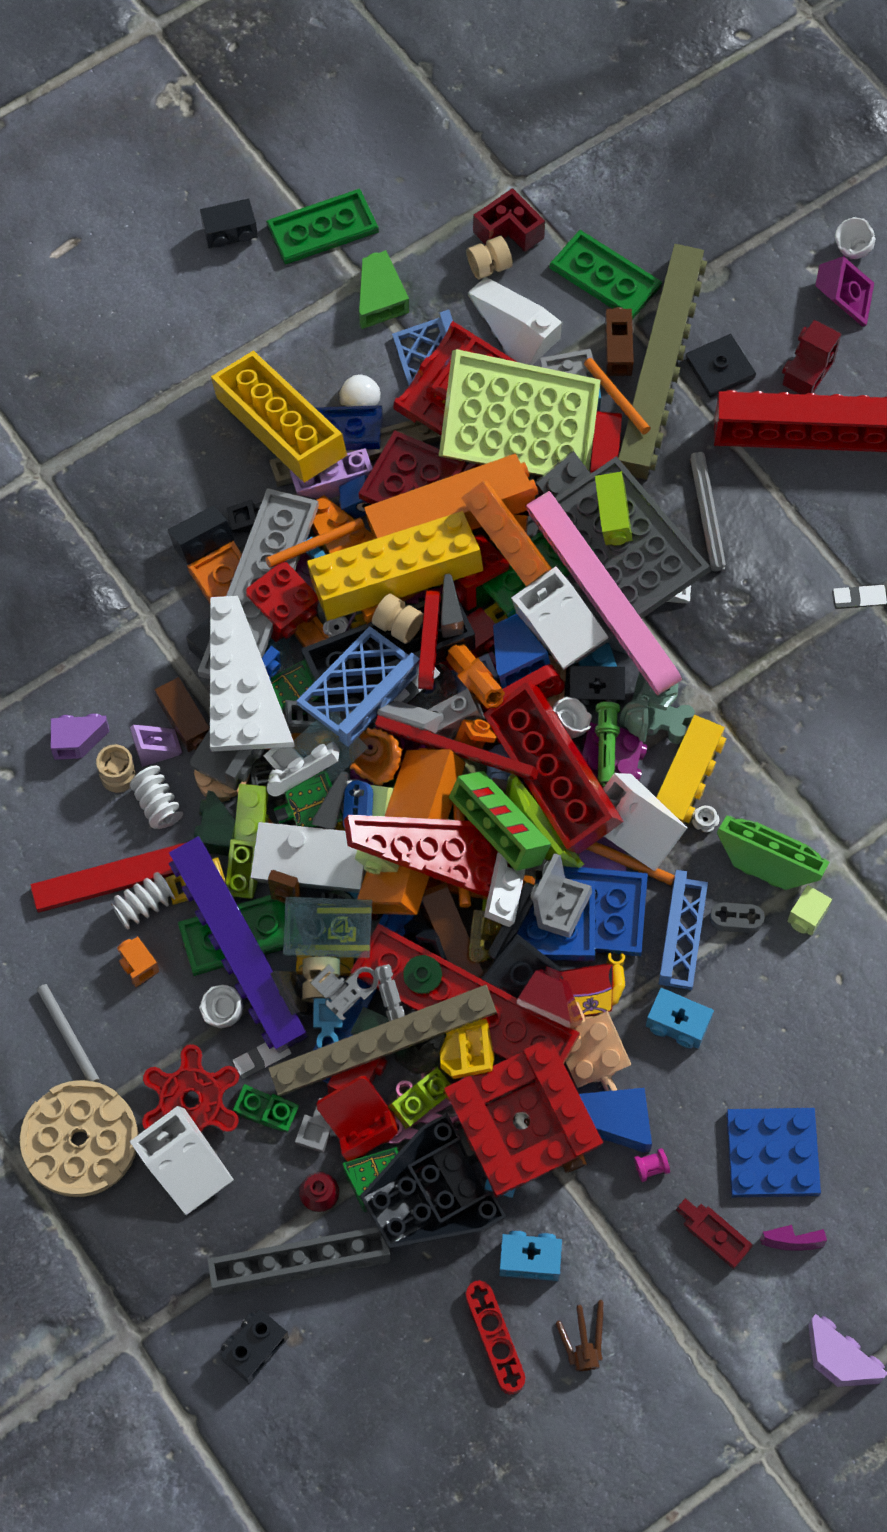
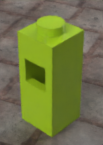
M622 471L595 476L605 544L622 545L625 542L633 541Z

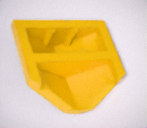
M487 1019L476 1021L446 1033V1038L440 1050V1066L444 1072L453 1079L492 1071L494 1051Z

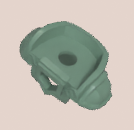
M639 672L632 701L627 703L622 709L619 724L622 727L628 728V731L639 737V740L642 742L646 741L647 735H656L660 729L668 731L670 742L680 744L687 731L685 726L690 725L695 715V710L689 705H681L678 708L671 707V704L678 696V683L657 695Z

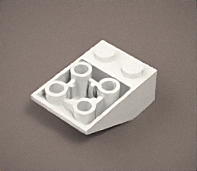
M556 566L511 597L516 613L563 670L608 639L607 634L574 587Z
M614 773L603 790L624 822L604 837L653 871H656L688 827L632 774Z
M175 1107L130 1141L145 1165L185 1215L191 1213L234 1181L185 1108Z

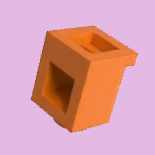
M138 936L133 940H125L117 947L122 958L119 960V963L127 975L130 974L135 987H138L159 973L157 962Z

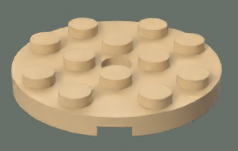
M77 1080L57 1085L49 1089L50 1092L41 1097L37 1102L35 1101L24 1118L20 1132V1148L24 1162L32 1176L42 1186L54 1193L70 1197H84L105 1191L125 1175L135 1158L136 1150L130 1143L133 1138L138 1136V1128L133 1112L116 1091L101 1083ZM84 1132L88 1136L84 1144L77 1146L71 1142L72 1136L75 1133Z

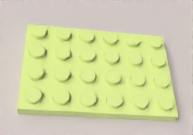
M458 349L453 350L439 457L484 465L516 453L520 463H526L529 474L543 476L567 454L574 451L589 471L600 380Z

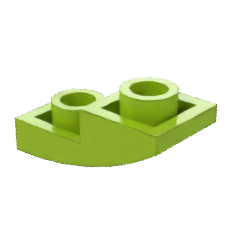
M437 1067L388 1107L405 1129H407L446 1098L443 1092L444 1088L451 1084Z

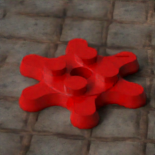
M191 1044L182 1049L180 1055L181 1066L174 1073H165L157 1067H150L144 1072L143 1081L145 1085L154 1089L159 1095L158 1106L154 1110L147 1112L142 1119L145 1130L177 1106L185 1108L201 1132L209 1125H215L226 1132L233 1131L238 1126L239 1118L237 1114L224 1106L222 1097L227 1089L238 1083L239 1073L232 1066H225L215 1073L205 1071L201 1061L202 1051L198 1046ZM194 1091L199 1096V1104L188 1108L184 1103L185 1095Z

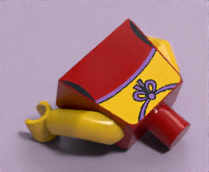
M609 953L606 964L559 971L562 973L561 978L569 982L576 1002H579L584 1017L597 1016L599 1013L606 1011L611 1012L612 1006L619 1002L625 988L623 968L625 955L623 953L620 954V961L612 960L611 953Z

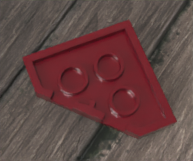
M394 430L358 493L359 499L371 504L378 503L462 473L466 467V461L439 457L440 449Z

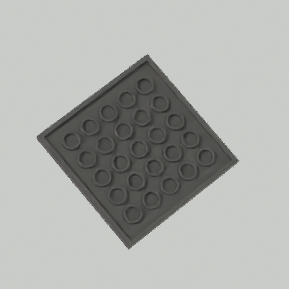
M617 456L555 498L585 541L593 548L597 558L641 619L711 572L707 562ZM622 471L633 541L625 542L622 545H606L601 527L595 476ZM529 515L527 535L529 538H532L540 530ZM493 541L489 542L503 556ZM570 574L565 578L574 587L608 636V639L575 661L578 663L615 636Z

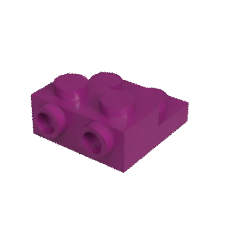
M590 722L589 726L591 728L584 733L580 753L598 780L599 737L595 733L597 724ZM620 728V733L615 738L614 773L632 774L639 781L642 770L637 767L639 760H643L646 754L647 745L643 744L639 737L623 728Z

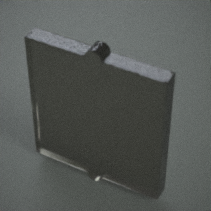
M273 971L270 973L291 1015L314 1014L312 1003L302 1000V984L295 971Z

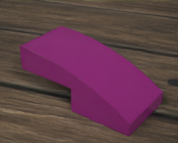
M792 1225L764 1231L760 1241L762 1245L775 1249L805 1251L824 1248L827 1238L824 1229L795 1236Z

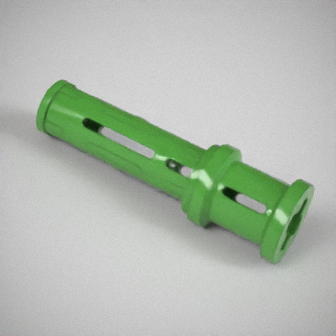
M601 702L596 705L598 725L595 727V733L599 737L598 782L602 787H605L615 770V738L620 733V728L617 726V715L620 712V705L614 702Z

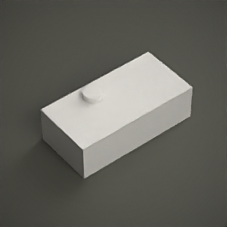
M258 823L251 878L260 883H268L270 871L276 870L297 877L299 887L359 893L366 870L355 859L357 849L347 846L345 831Z

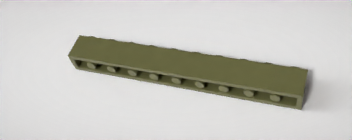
M674 244L632 405L651 429L647 434L643 435L629 419L619 455V460L637 478L648 480L650 470L655 471L658 455H654L655 448L660 449L664 433H660L661 426L666 427L669 411L665 409L667 404L672 405L675 392L671 385L672 382L677 383L680 367L676 366L678 360L683 361L686 346L682 345L683 339L688 340L691 330V324H687L688 318H694L697 303H694L693 299L694 296L699 297L702 282L698 281L699 275L704 276L707 267V261L703 260V249Z

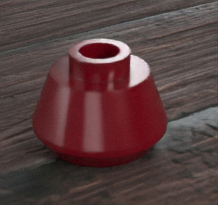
M322 1172L307 1176L299 1189L301 1202L307 1209L314 1212H324L331 1209L339 1198L338 1183L332 1176Z

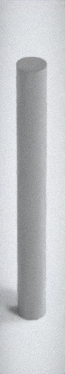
M43 984L39 986L37 991L87 1081L99 1082L100 1079L48 985Z

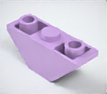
M366 448L347 453L346 457L305 483L291 470L289 471L297 495L316 499L325 495L328 499L340 496L339 486L363 475L368 477L373 468Z
M816 1314L813 1316L808 1327L813 1366L837 1387L880 1384L883 1381L887 1372L884 1370L885 1366L880 1360L872 1355L868 1357L860 1351V1345L849 1336L843 1337L835 1330L837 1328L836 1325L824 1316L820 1318Z

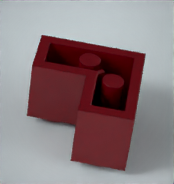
M512 188L473 215V233L485 245L488 240L502 236L506 238L510 236L526 252L544 239L545 220Z
M813 320L809 328L804 327L798 337L800 343L796 348L795 358L793 361L789 359L782 370V374H784L783 386L798 394L814 393L835 362L841 333L816 320Z

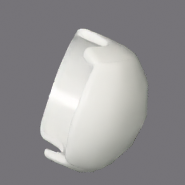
M853 217L844 220L837 227L835 241L838 249L845 257L859 259L874 249L876 238L867 220Z
M361 374L354 375L343 384L339 393L340 403L342 406L345 405L351 413H368L375 409L380 401V388L372 378Z
M565 697L557 701L552 707L571 739L582 736L591 728L589 725L592 715L587 712L585 705L578 699Z
M222 984L211 987L203 995L199 1009L206 1023L221 1029L230 1027L239 1021L243 1013V1000L235 988Z

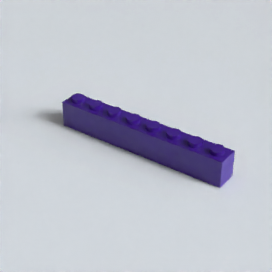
M198 836L169 852L173 860L169 862V865L176 878L182 876L186 885L182 886V889L189 902L195 900L199 907L195 913L202 926L208 924L212 931V934L208 935L213 947L215 950L221 948L226 957L221 960L229 975L234 973L239 981L235 984L238 993L242 999L248 998L252 1005L248 1009L255 1024L262 1023L266 1032L261 1035L268 1048L275 1047L277 1052L281 1053L308 1038V1033L200 837Z

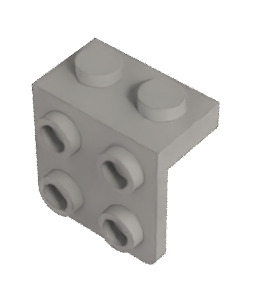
M554 854L551 861L545 863L542 879L532 889L531 900L534 904V915L537 919L538 928L570 938L592 894V888L590 885L565 878L561 855Z

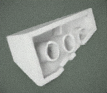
M485 277L468 292V296L478 312L491 327L494 337H497L503 346V351L513 360L533 365L561 339L562 322L542 306Z

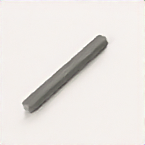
M694 452L691 454L690 461L710 567L712 571H722L725 569L726 563L706 458L703 452Z

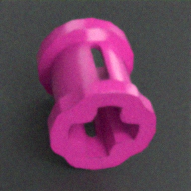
M662 1148L658 1149L657 1153L642 1158L639 1156L634 1157L636 1170L641 1182L646 1181L647 1177L663 1172L665 1175L670 1173L669 1163Z

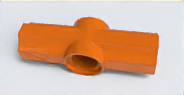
M464 644L453 645L448 650L446 660L455 672L458 673V678L472 694L478 697L487 709L498 707L503 702L505 692L493 679L494 676L479 658L476 659Z

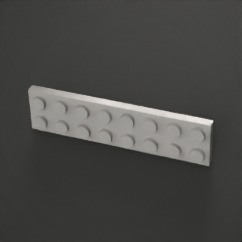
M268 488L226 595L239 597L261 658L264 656L272 635L273 624L246 596V589L275 567H268L265 560L266 557L307 540L319 507L317 500ZM301 555L285 562L296 570ZM210 640L198 669L199 677L210 679Z

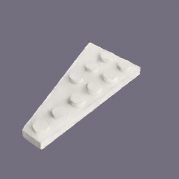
M211 597V752L295 747L239 597Z

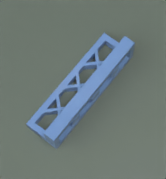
M676 870L658 985L692 990L708 882L686 879L687 871ZM685 887L701 889L700 898L690 904L684 896ZM697 905H699V906H698V913H697V911L694 909V907H696ZM690 911L696 919V924L686 930L680 922V917ZM693 931H695L694 939L690 935ZM686 937L693 947L689 953L682 956L677 950L676 944ZM691 957V961H690V965H689L686 960ZM681 963L689 972L688 981L671 978L673 969Z

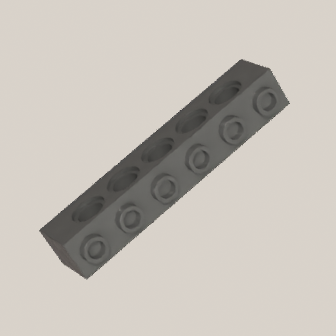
M377 1227L207 1259L214 1296L391 1263L389 1248Z

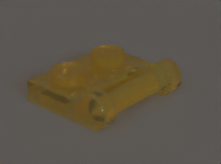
M480 910L473 911L469 958L476 963L492 962L493 959L488 957L489 949L484 947V940L492 941L493 943L503 924L484 917L485 911Z

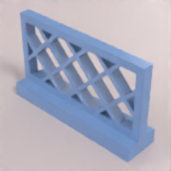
M450 310L440 312V318L392 334L408 385L413 381L411 374L416 376L418 372L408 367L410 360L414 356L424 361L426 357H429L436 350L453 321ZM439 327L440 333L435 341L425 337L428 330ZM407 337L416 339L411 349L402 346L400 340ZM421 342L432 345L427 355L416 352Z
M369 626L297 700V705L337 734L339 741L349 747L377 718V711L390 704L419 674L420 658L413 653L408 655ZM371 637L379 643L380 650L363 651V644ZM395 655L401 659L396 666L384 667V656ZM365 657H381V667L365 668ZM361 658L362 668L345 670V662L348 659ZM382 673V681L379 684L366 685V675ZM362 675L363 686L347 687L346 676ZM343 676L344 687L327 688V681L331 677ZM364 692V700L361 703L348 704L347 693ZM344 694L345 704L328 706V695ZM312 696H325V706L313 707L307 702ZM346 711V718L337 725L329 719V712Z

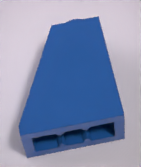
M518 614L493 625L496 671L499 685L502 689L539 668L550 664L548 652Z
M645 1088L579 1094L601 1139L644 1153L650 1152L652 1140Z

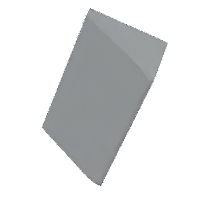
M399 701L391 702L377 711L379 716L435 734L442 715Z

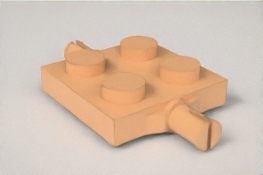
M576 1002L583 1021L579 1026L570 1027L580 1032V1036L566 1059L567 1066L577 1088L591 1082L601 1081L605 1091H615L617 1088L611 1076L631 1065L629 1057L608 1011L597 1016L584 1017L579 1002Z

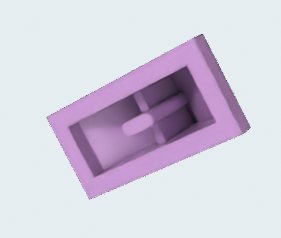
M132 725L130 727L142 767L178 756L182 753L175 729Z

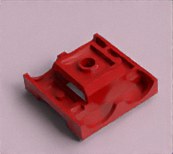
M454 321L451 322L447 333L436 350L421 363L415 378L406 391L394 400L393 407L395 411L412 422L416 423V421H419L439 435H442L445 404L434 397L438 395L446 400L453 350L458 349L517 362Z
M550 1037L494 1065L491 1072L470 1075L444 1088L443 1092L452 1105L462 1125L467 1141L489 1180L495 1198L603 1145V1141ZM535 1080V1082H533V1083H531V1084H529V1085H527V1086H525V1087H523V1088H521V1089H518V1090H516V1091H514V1092H512V1093H510V1094H508V1095H506V1096H504V1097H502V1098H500V1099H498V1100H496V1101H494V1102H492V1103H490V1104H488V1105H485V1104H487V1103H489V1102H491V1101H493V1100H495V1099H497V1098H499V1097H501V1096H503V1095H505V1094H507V1093H509V1092H511V1091H513V1090H515V1089H517V1088H519V1087H522V1086H524V1085H526V1084H528V1083H530V1082H532V1081ZM525 1114L529 1118V1126L526 1129L516 1128L513 1124L515 1115Z

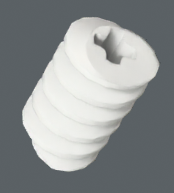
M157 765L145 768L135 775L130 782V788L135 792V798L140 801V807L144 810L145 817L149 819V825L154 829H162L178 822L182 818L183 812H175L178 810L179 804L178 802H172L175 796L173 793H167L170 786L169 784H162L165 781V777L161 774L157 775L160 772V767Z
M158 872L153 874L154 882L149 878L143 880L144 888L138 883L135 884V894L128 889L125 890V900L119 895L114 897L115 906L112 903L111 905L127 930L130 929V919L139 924L138 914L141 913L146 918H149L148 908L151 907L154 911L159 912V902L167 907L169 906V896L175 900L167 882Z

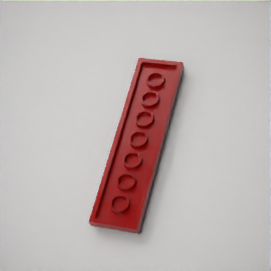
M380 924L377 925L366 944L370 945L369 951L361 952L350 971L351 975L360 967H369L375 970L379 966L390 965L393 973L391 979L395 980L401 1000L400 1003L415 1011L487 985L497 1014L484 1019L488 1021L494 1054L505 1060L550 1037L564 1064L580 1036V1032L516 1004L517 998ZM416 956H430L441 967V983L431 993L417 994L411 991L404 981V968L408 961ZM362 972L358 975V980L369 986L373 984L371 973Z

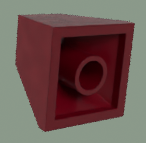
M546 967L545 971L536 970L520 994L516 1004L568 1028L581 1025L583 1018L569 982L561 978L562 973Z

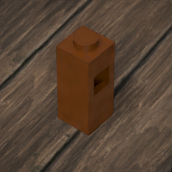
M621 307L606 309V376H632L634 363L632 309Z
M177 677L154 690L157 702L175 729L187 752H190L194 749L197 750L210 728L182 681Z

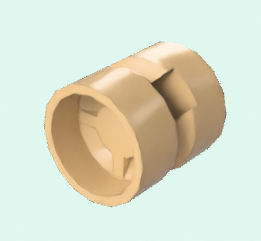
M502 236L488 240L485 246L480 243L466 250L470 268L478 280L492 275L493 270L500 272L512 267L511 253Z
M390 593L382 599L376 608L372 624L383 631L391 630L393 637L407 644L418 633L423 623L424 613L410 605L405 607L404 601Z
M117 744L103 748L98 753L96 759L97 769L103 786L115 793L130 789V782L136 775V770L129 750Z
M309 957L303 959V977L307 979L302 984L303 1001L314 1003V998H325L310 981L328 964L335 970L333 974L338 978L340 976L339 959L332 957ZM329 971L323 977V979H321L318 982L321 983L331 972Z

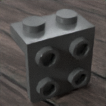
M209 729L190 759V766L192 769L236 791L239 784L246 781L251 772L252 764L255 759L260 758L264 749L211 752Z

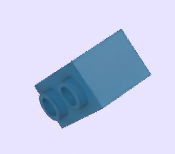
M660 988L647 1017L646 1027L650 1028V1031L655 1035L661 1037L667 1035L676 1039V1042L683 1047L699 1049L711 1022L714 1010ZM678 1017L683 1019L680 1024L675 1023Z
M510 1231L509 1235L503 1234L499 1276L559 1281L562 1239H557L556 1235L549 1233L538 1234V1237L526 1236V1233L522 1231ZM528 1250H534V1260L528 1259Z

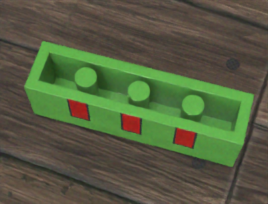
M484 771L458 776L449 799L516 871L542 865L551 846L550 841Z

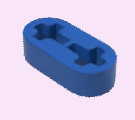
M355 780L346 786L343 825L344 818L348 815L372 816L373 789L367 782ZM363 790V796H359V798L354 796L355 791Z

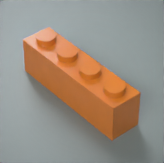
M482 481L461 498L526 586L552 569L489 482Z

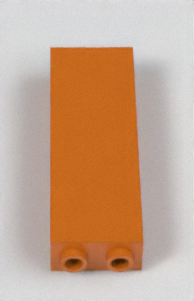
M515 453L366 506L364 510L375 539L463 511L471 530L482 526L461 498L482 481L489 482L512 515L527 511L525 505L535 500V496L538 495V489L535 481L528 479L530 475L526 463H520Z
M419 748V750H406L384 817L448 820L453 804L449 799V795L457 777L462 775L466 763L450 749L430 750ZM399 866L398 872L372 874L366 871L357 902L364 908H371L372 914L417 915L429 876L403 866Z

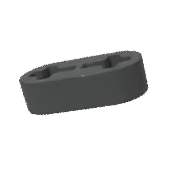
M723 902L716 904L712 908L710 923L715 929L720 931L755 933L761 929L765 916L762 909L756 905ZM721 911H724L728 917L726 922H721L720 917H718ZM750 913L754 914V918L757 919L754 924H749V920L745 919Z

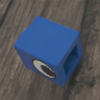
M366 475L339 486L341 509L355 518L366 515L364 507L372 505L359 499L358 495L367 479Z

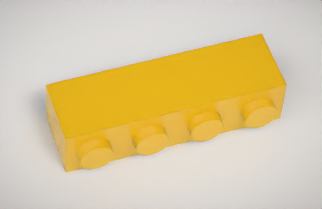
M697 715L693 716L656 797L683 824L684 822L690 823L695 812V808L692 807L695 798L701 799L706 787L702 782L706 775L709 777L712 775L716 765V761L713 758L716 752L721 754L727 738L723 737L724 726Z

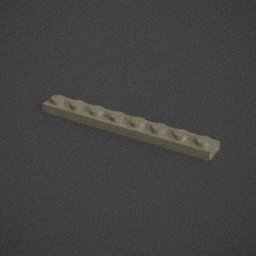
M487 985L274 1065L268 1069L277 1095L283 1096L495 1015L497 1011Z

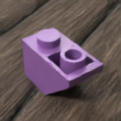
M88 714L86 717L62 715L58 718H51V751L54 760L83 758L109 733L107 717L100 714Z

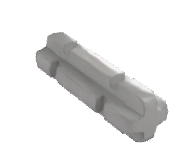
M382 965L375 968L376 979L380 980L378 986L384 1006L388 1008L386 1011L388 1020L392 1021L405 1016L403 1007L399 1006L401 1000L395 980L391 979V976H393L391 966Z

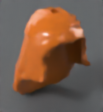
M367 728L350 745L349 754L352 762L350 769H354L355 773L361 778L368 779L377 786H383V783L393 780L395 772L402 764L400 758L402 749L398 746V740L393 735L387 734L386 731L382 732V729ZM373 745V748L368 749V746Z

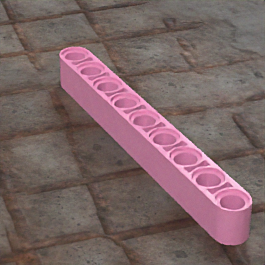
M548 491L525 505L528 514L652 690L657 695H660L682 681L675 665L552 493Z

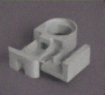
M328 964L310 983L325 998L329 997L332 1000L329 1002L326 999L325 1004L339 1019L344 1020L346 1018L343 1014L360 997L365 1000L377 988L379 980L376 979L373 969L369 967L356 969L345 980L348 983L346 985L343 982V978L338 979L333 974L335 970ZM330 971L331 973L321 983H319L318 981H320ZM369 972L372 974L373 984L369 988L364 989L358 986L357 977L360 973Z

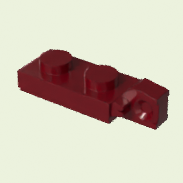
M686 1198L678 1205L676 1211L686 1219L683 1225L688 1231L733 1270L754 1246L709 1206L706 1208L700 1204L698 1207H695Z

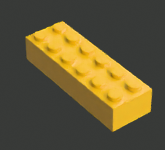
M254 350L211 376L217 399L304 483L347 456L342 433Z
M463 511L307 561L311 581L327 621L379 605L382 599L390 593L397 598H401L441 585L446 574L452 575L453 580L483 571L480 548Z

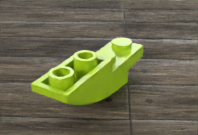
M239 784L234 839H230L226 885L231 895L235 897L254 898L258 881L251 878L258 823H268L269 815H266L268 802L267 786Z

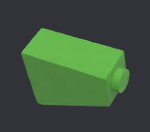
M387 251L372 253L362 258L359 306L361 329L409 313V297Z

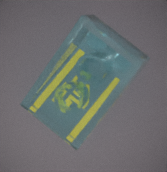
M286 897L283 955L306 958H370L372 900Z

